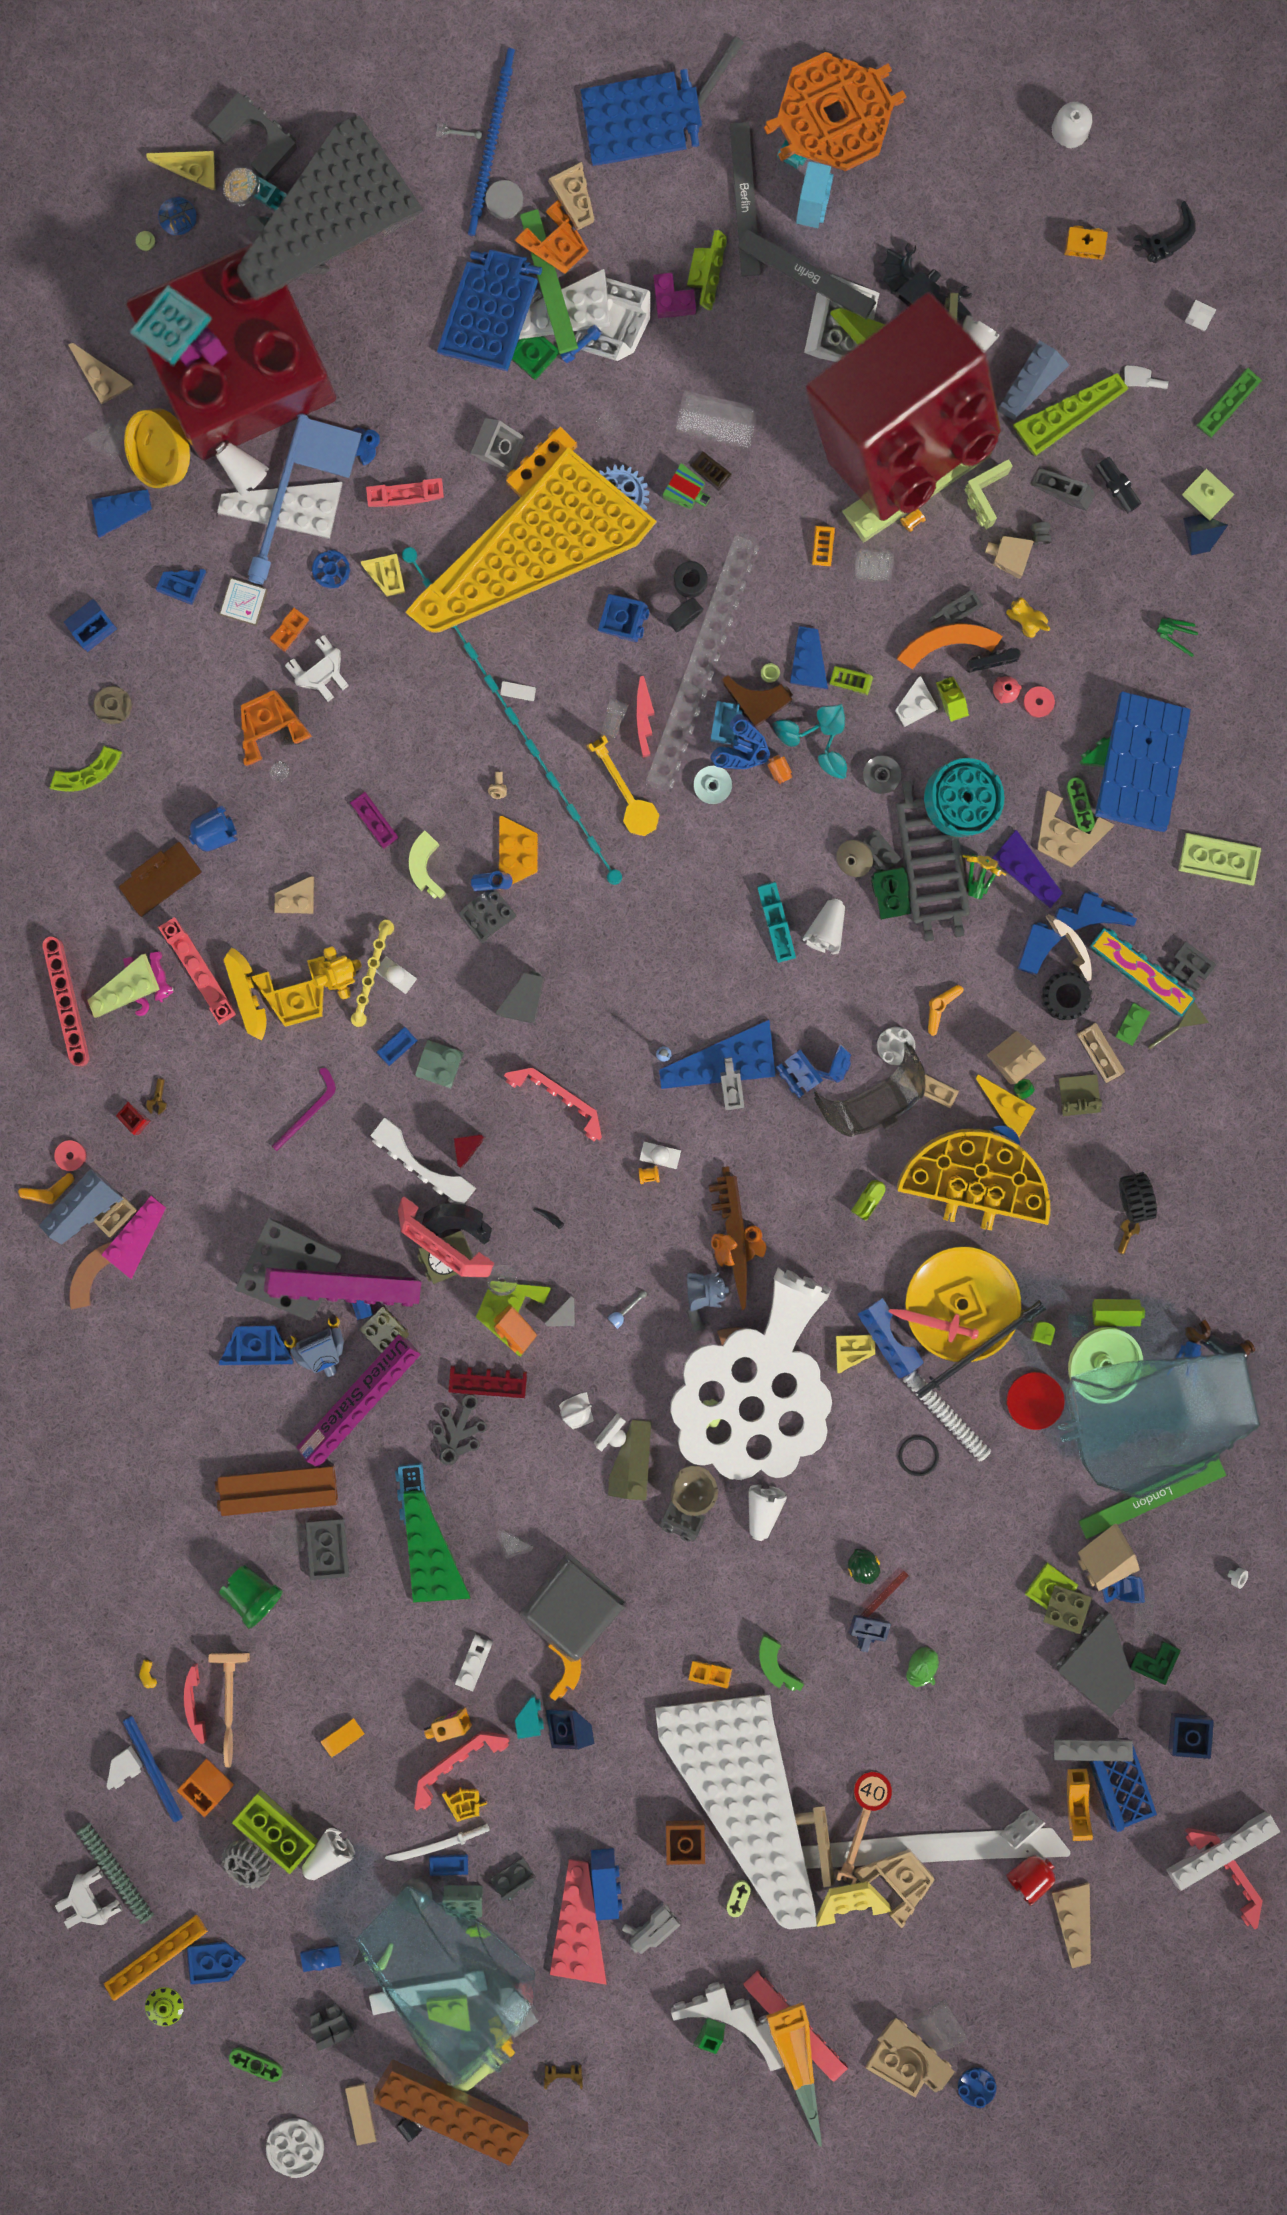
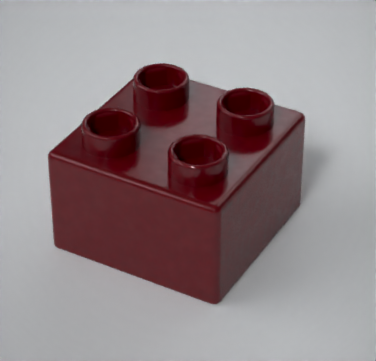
M253 243L131 297L126 302L130 315L136 325L166 287L169 286L211 318L206 326L227 352L213 365L203 355L188 367L180 358L172 365L144 344L181 428L201 460H207L216 456V448L222 442H230L238 446L298 419L297 415L300 413L307 415L336 400V394L287 284L275 292L255 300L241 280L238 267Z
M931 293L922 296L806 385V392L828 463L881 521L887 520L899 510L902 513H910L921 508L933 495L938 480L961 463L964 466H973L983 461L995 448L1001 432L986 352Z

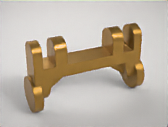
M552 2065V2073H548V2066H545L544 2090H547V2086L556 2078H571L580 2085V2089H583L582 2065L578 2066L579 2073H575V2065H571V2073H556V2065Z

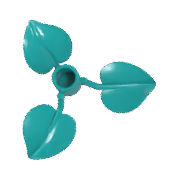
M842 704L820 707L817 711V718L820 723L803 733H799L798 725L789 720H777L772 724L777 737L790 747H795L800 743L799 737H803L821 727L822 733L830 735V738L825 748V753L818 756L820 767L833 777L840 779L847 777V764L843 756L834 751L829 752L834 736L842 733L845 728V715Z

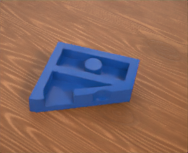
M206 570L163 572L156 591L193 605Z

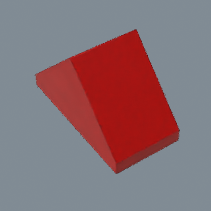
M129 1102L116 1115L133 1135H139L151 1121Z

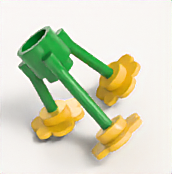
M962 855L963 858H967V861L970 862L969 879L966 888L969 889L968 895L971 897L982 899L983 894H987L988 888L995 876L1007 874L1000 870L999 867H996L998 862L989 856ZM974 862H977L983 869L979 880H974L973 882ZM991 869L992 875L985 885L983 879L986 870Z

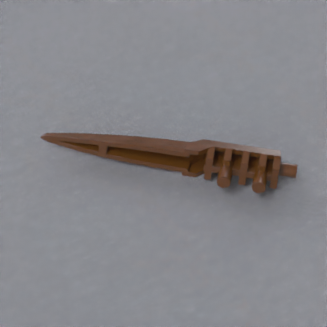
M727 1166L722 1167L723 1177L717 1178L718 1184L709 1185V1191H719L721 1203L711 1204L712 1211L722 1210V1218L727 1219L725 1221L727 1235L731 1236L737 1243V1247L730 1252L734 1261L732 1267L741 1308L744 1310L746 1308L747 1293L744 1225L737 1176H731L730 1168Z

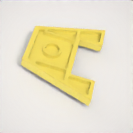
M867 1881L829 1889L816 1917L817 1926L836 1923L834 1914H845L852 1910H865L868 1907H872L873 1915L892 1912V1909L886 1899Z

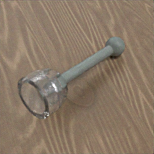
M437 122L436 138H445L449 133L474 136L476 139L482 137L480 131L474 133L451 130L446 123Z

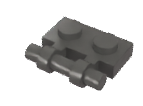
M1184 942L1174 955V958L1179 963L1175 966L1169 962L1165 968L1171 971V975L1177 976L1184 981V985L1188 988L1191 987L1196 991L1200 987V984L1195 981L1199 976L1202 980H1205L1216 964L1188 942ZM1184 966L1193 972L1190 976L1182 971Z

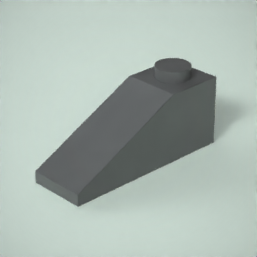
M1042 468L1039 469L1031 484L1035 488L1085 511L1088 510L1095 496L1089 484Z

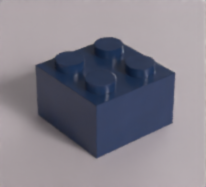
M1171 1713L1168 1752L1172 1756L1211 1759L1214 1720L1210 1716Z

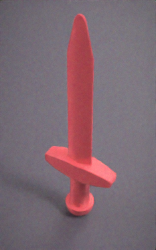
M889 1309L891 1314L901 1319L948 1331L949 1342L954 1340L956 1333L970 1336L971 1339H976L979 1334L976 1328L970 1329L959 1326V1314L954 1316L952 1322L907 1310Z

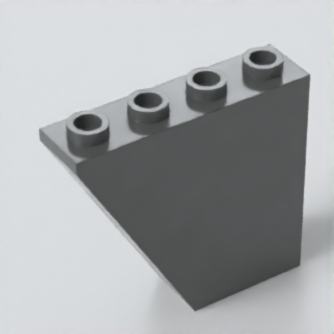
M1105 1611V1613L1101 1612L1094 1620L1096 1623L1092 1627L1088 1626L1083 1631L1082 1639L1079 1642L1075 1641L1070 1646V1652L1067 1656L1063 1655L1058 1659L1056 1669L1111 1717L1136 1688L1113 1617L1108 1611Z

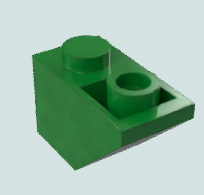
M1103 737L1096 743L1097 748L1093 751L1088 749L1084 752L1079 763L1085 766L1104 768L1110 737L1108 739Z
M707 2018L693 2046L717 2054L723 2043L725 2024Z

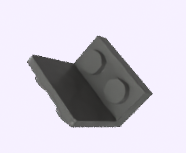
M487 890L467 904L459 913L482 944L517 916L497 890Z

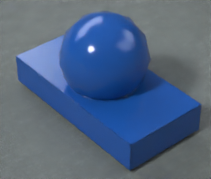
M339 1945L300 1952L303 1972L322 1971L325 1968L342 1965Z

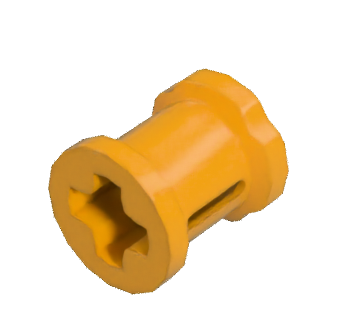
M917 509L905 518L902 517L900 521L908 532H912L916 525L926 521L922 512Z
M657 1165L654 1168H638L640 1184L651 1181L660 1182Z

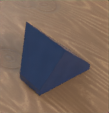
M1203 514L1183 518L1191 556L1210 552L1228 524L1213 518L1208 520Z

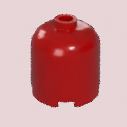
M1036 1855L1028 1857L1006 1874L1009 1882L1017 1892L1021 1891L1024 1895L1023 1899L1030 1906L1044 1895L1055 1882V1875L1052 1871L1054 1866L1048 1859L1043 1860Z

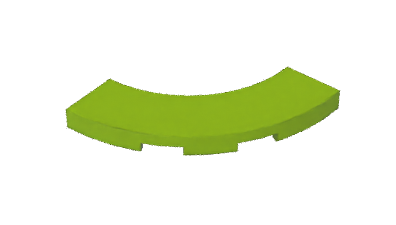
M103 746L97 759L87 768L74 772L55 770L50 789L73 792L98 784L113 771L123 752Z

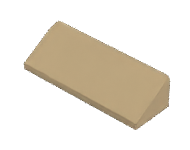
M1097 1023L1077 1033V1036L1106 1083L1125 1072Z

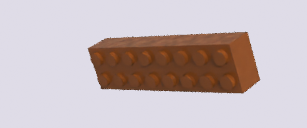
M394 2059L390 2061L373 2090V2103L509 2166L529 2136L527 2121Z

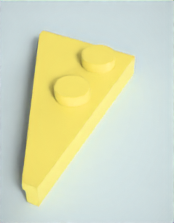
M214 151L147 153L148 161L211 190H216Z

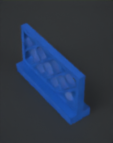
M1134 1745V1764L1131 1763L1132 1761H1123L1126 1762L1122 1773L1114 1770L1117 1761H1113L1110 1768L1105 1766L1103 1761H1089L1111 1829L1116 1832L1123 1831L1125 1827L1157 1815ZM1130 1765L1137 1769L1134 1779L1126 1776ZM1112 1772L1121 1775L1117 1786L1110 1782ZM1124 1778L1133 1781L1128 1792L1120 1788ZM1136 1783L1143 1787L1144 1791L1141 1797L1132 1794ZM1119 1790L1127 1793L1123 1804L1118 1803L1116 1800ZM1130 1796L1139 1799L1135 1810L1126 1806ZM1142 1802L1149 1805L1151 1812L1146 1814L1138 1812ZM1126 1808L1132 1811L1133 1814L1130 1820L1124 1822L1122 1814Z

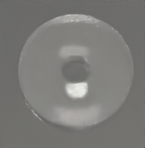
M497 1265L492 1268L491 1274L487 1277V1286L496 1295H509L517 1287V1274L513 1268L507 1265Z

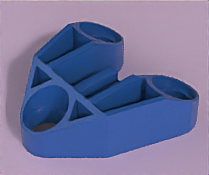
M737 714L732 718L729 726L736 735L746 740L741 738L734 739L733 748L735 749L718 747L712 752L710 757L711 761L718 768L748 769L767 762L770 752L765 738L760 731L743 715ZM759 751H765L762 757L756 758Z

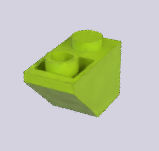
M954 676L936 682L945 712L950 721L969 716L966 698Z

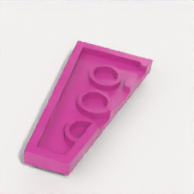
M150 1196L103 1252L102 1256L132 1279L166 1207Z

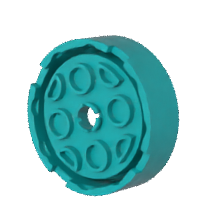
M961 758L940 766L930 776L925 787L924 804L930 820L939 830L954 837H969L988 830L999 819L1004 807V789L999 776L989 768L988 764L974 758ZM964 792H968L971 795V800L968 803L962 797Z

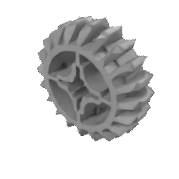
M240 1839L233 1841L225 1848L221 1857V1865L225 1867L224 1871L228 1873V1877H232L234 1881L238 1882L240 1886L244 1885L245 1888H259L268 1880L272 1871L271 1863L268 1861L269 1857L264 1855L265 1852L261 1851L259 1847L254 1846L253 1842L249 1844L247 1840L244 1842Z

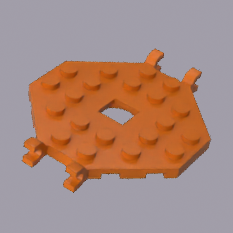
M824 52L792 67L776 118L767 121L766 126H764L767 135L780 127L789 143V146L780 149L781 152L778 154L780 160L784 161L793 154L847 171L878 156L893 107L904 102L903 99L906 98L903 90L891 96L882 81L892 71L889 63L876 70L871 67L859 66L856 62L845 58L842 60L833 57V54ZM839 101L847 117L837 122H831L823 108Z

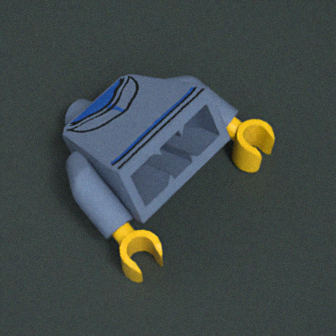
M337 1316V1323L335 1325H332L330 1318H328V1324L333 1328L332 1330L330 1328L325 1329L300 1342H297V1339L291 1336L293 1340L291 1345L288 1344L287 1340H284V1345L291 1348L290 1352L297 1364L308 1370L312 1369L314 1373L324 1370L327 1377L337 1373L334 1365L339 1363V1356L343 1352L344 1344L341 1329L338 1328L340 1320Z

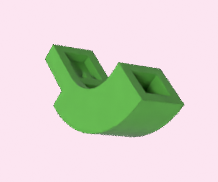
M763 1634L759 1645V1659L764 1674L779 1689L784 1682L786 1683L785 1687L788 1689L801 1691L804 1685L803 1681L785 1672L777 1662V1654L781 1643Z

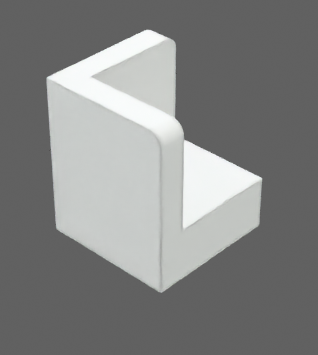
M1195 300L1185 322L1206 331L1216 309Z

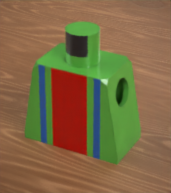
M682 463L662 495L664 500L688 509H692L695 502L706 507L711 497L702 492L705 487L704 481Z

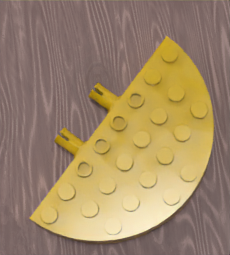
M960 1129L947 1132L930 1140L915 1152L907 1162L896 1187L899 1192L946 1202L943 1220L948 1221L949 1219L950 1222H955L957 1207L961 1205L984 1211L980 1225L982 1229H986V1226L987 1230L993 1229L995 1214L1046 1225L1049 1223L1050 1199L1048 1187L1038 1165L1019 1144L1004 1135L989 1130Z

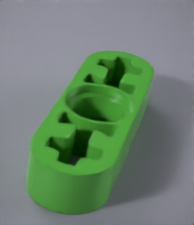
M1072 778L1067 783L1066 788L1077 828L1087 833L1095 825L1083 780ZM1073 782L1080 784L1081 787L1078 788V793H1083L1084 796L1073 799V796L1076 795L1075 789H1071ZM1077 800L1085 802L1086 807L1084 810L1079 811L1076 809L1075 803ZM1088 811L1089 815H1085L1086 821L1091 823L1088 825V829L1085 826H1081L1080 823L1083 822V817H1078L1077 814H1083Z
M235 2048L229 2055V2062L232 2066L270 2082H276L282 2076L283 2069L279 2063L243 2048ZM238 2053H240L241 2058L245 2060L247 2059V2056H249L250 2058L247 2062V2066L244 2065L245 2061L242 2059H240L239 2062L235 2061L236 2057H234L233 2055H237ZM259 2060L261 2068L253 2069L251 2061ZM265 2063L268 2064L267 2069L273 2070V2068H276V2072L279 2073V2075L275 2074L273 2077L271 2076V2072L268 2070H265V2074L262 2073L265 2067Z

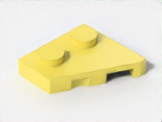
M397 554L361 561L363 568L386 596L405 593Z
M871 1335L836 1336L837 1373H842L844 1370L875 1355V1341Z

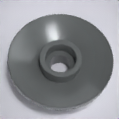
M876 756L865 765L863 780L872 792L887 794L899 785L901 769L898 763L891 757ZM883 772L885 778L880 779L878 773Z

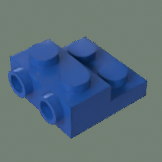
M608 594L598 631L617 636L620 639L637 642L638 638L641 639L644 634L642 624L649 617L648 606L641 601Z

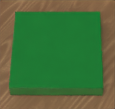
M544 336L522 338L517 342L512 360L536 381L560 353Z

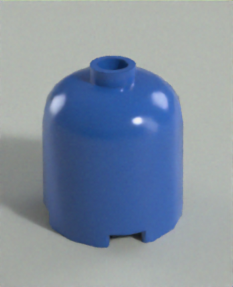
M219 806L191 822L189 839L193 845L196 844L202 851H212L238 840L234 837L237 831L231 817H226L224 814L226 809L223 806Z

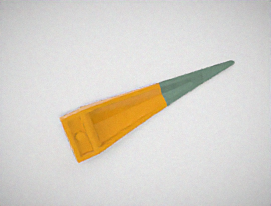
M801 2002L766 2015L772 2039L815 2139L821 2147L809 2021L804 2004Z

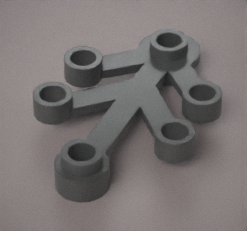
M469 1394L464 1397L462 1402L464 1409L457 1427L451 1417V1409L443 1407L440 1410V1416L444 1418L452 1437L448 1445L443 1434L444 1427L442 1425H435L433 1428V1434L437 1436L442 1448L439 1458L445 1465L455 1464L459 1455L471 1450L476 1451L480 1447L479 1441L472 1439L468 1444L456 1448L460 1440L478 1432L483 1433L487 1429V1424L484 1421H479L475 1426L464 1430L471 1410H474L478 1405V1399L475 1395ZM470 1398L474 1400L472 1406L467 1404V1400ZM444 1409L449 1411L448 1416L442 1415ZM478 1424H484L485 1429L480 1431L477 1427ZM436 1427H440L442 1429L441 1434L435 1433ZM471 1442H477V1448H472L470 1446ZM447 1452L453 1454L451 1459L446 1458L445 1454Z

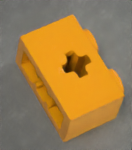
M1078 225L1070 227L1067 232L1064 255L1102 260L1105 255L1108 232H1104L1100 228L1084 229L1083 226ZM1084 239H1088V245L1085 244Z

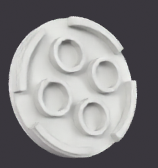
M299 2118L287 2119L277 2124L270 2132L266 2143V2155L270 2165L275 2171L291 2178L303 2177L313 2172L318 2167L324 2153V2142L319 2130L309 2121Z

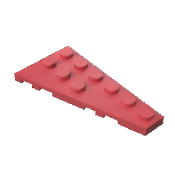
M569 1859L550 1975L607 1985L588 1862Z

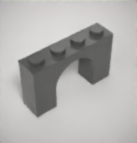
M238 92L208 125V128L225 145L233 134L244 125L255 124L262 127L268 133V142L263 151L251 163V167L261 178L268 182L297 149L296 139L290 133L285 134L281 130L282 127L275 120L270 121L267 118V113L259 107L257 109L252 105L253 101L247 95L242 96Z

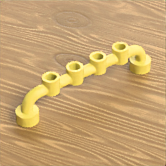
M383 920L379 924L380 933L378 939L373 943L375 948L373 956L368 960L369 969L367 975L362 979L363 989L357 997V1009L351 1016V1022L356 1027H362L367 1022V1017L363 1012L365 1006L369 1003L368 995L371 987L375 984L374 976L376 969L380 967L379 959L381 952L386 947V936L394 932V924L389 920Z

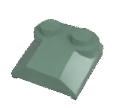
M428 1040L415 1076L452 1088L464 1052Z

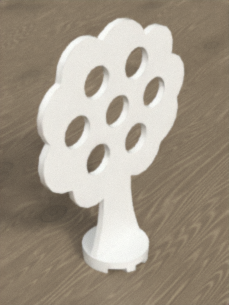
M777 1268L773 1278L772 1308L764 1334L756 1329H739L729 1335L723 1345L708 1344L697 1348L689 1355L685 1362L683 1370L685 1384L675 1392L671 1400L670 1413L674 1423L680 1428L678 1444L681 1453L693 1464L708 1465L713 1463L719 1473L729 1479L743 1480L750 1478L760 1470L774 1478L785 1477L796 1469L800 1456L815 1453L826 1440L827 1426L825 1419L830 1413L832 1405L830 1391L820 1381V1369L817 1362L809 1354L793 1351V1348L810 1318L828 1300L831 1288L826 1285L822 1288L812 1279L805 1276L802 1279L790 1270H787L785 1273L780 1268ZM742 1357L751 1358L756 1363V1374L747 1382L735 1380L731 1372L734 1362ZM785 1372L795 1377L797 1385L793 1394L783 1398L776 1396L771 1386L773 1379L778 1374ZM708 1381H717L724 1389L722 1400L712 1406L703 1404L699 1399V1389ZM749 1396L760 1398L764 1405L762 1415L753 1421L744 1420L739 1414L740 1403ZM788 1411H797L803 1417L802 1429L795 1435H784L778 1426L780 1417ZM716 1419H724L731 1427L729 1438L720 1444L712 1443L706 1437L707 1426ZM758 1434L767 1436L771 1442V1449L768 1455L761 1459L750 1457L746 1451L748 1440Z

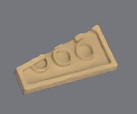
M1088 1882L1052 1892L1072 1968L1091 1964L1090 1884Z

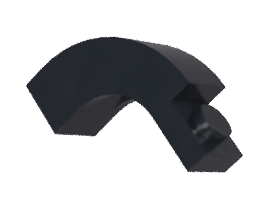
M446 1203L431 1208L424 1213L422 1225L435 1233L436 1236L448 1229H461L470 1233L482 1244L489 1242L492 1228L482 1221L483 1213L481 1211L458 1203Z

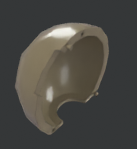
M689 1466L681 1469L677 1473L672 1485V1503L679 1511L686 1515L699 1516L707 1513L714 1506L718 1498V1488L715 1479L708 1470L700 1466Z

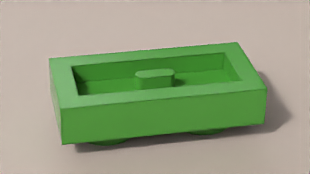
M1133 1003L1115 1037L1133 1046L1150 1011Z

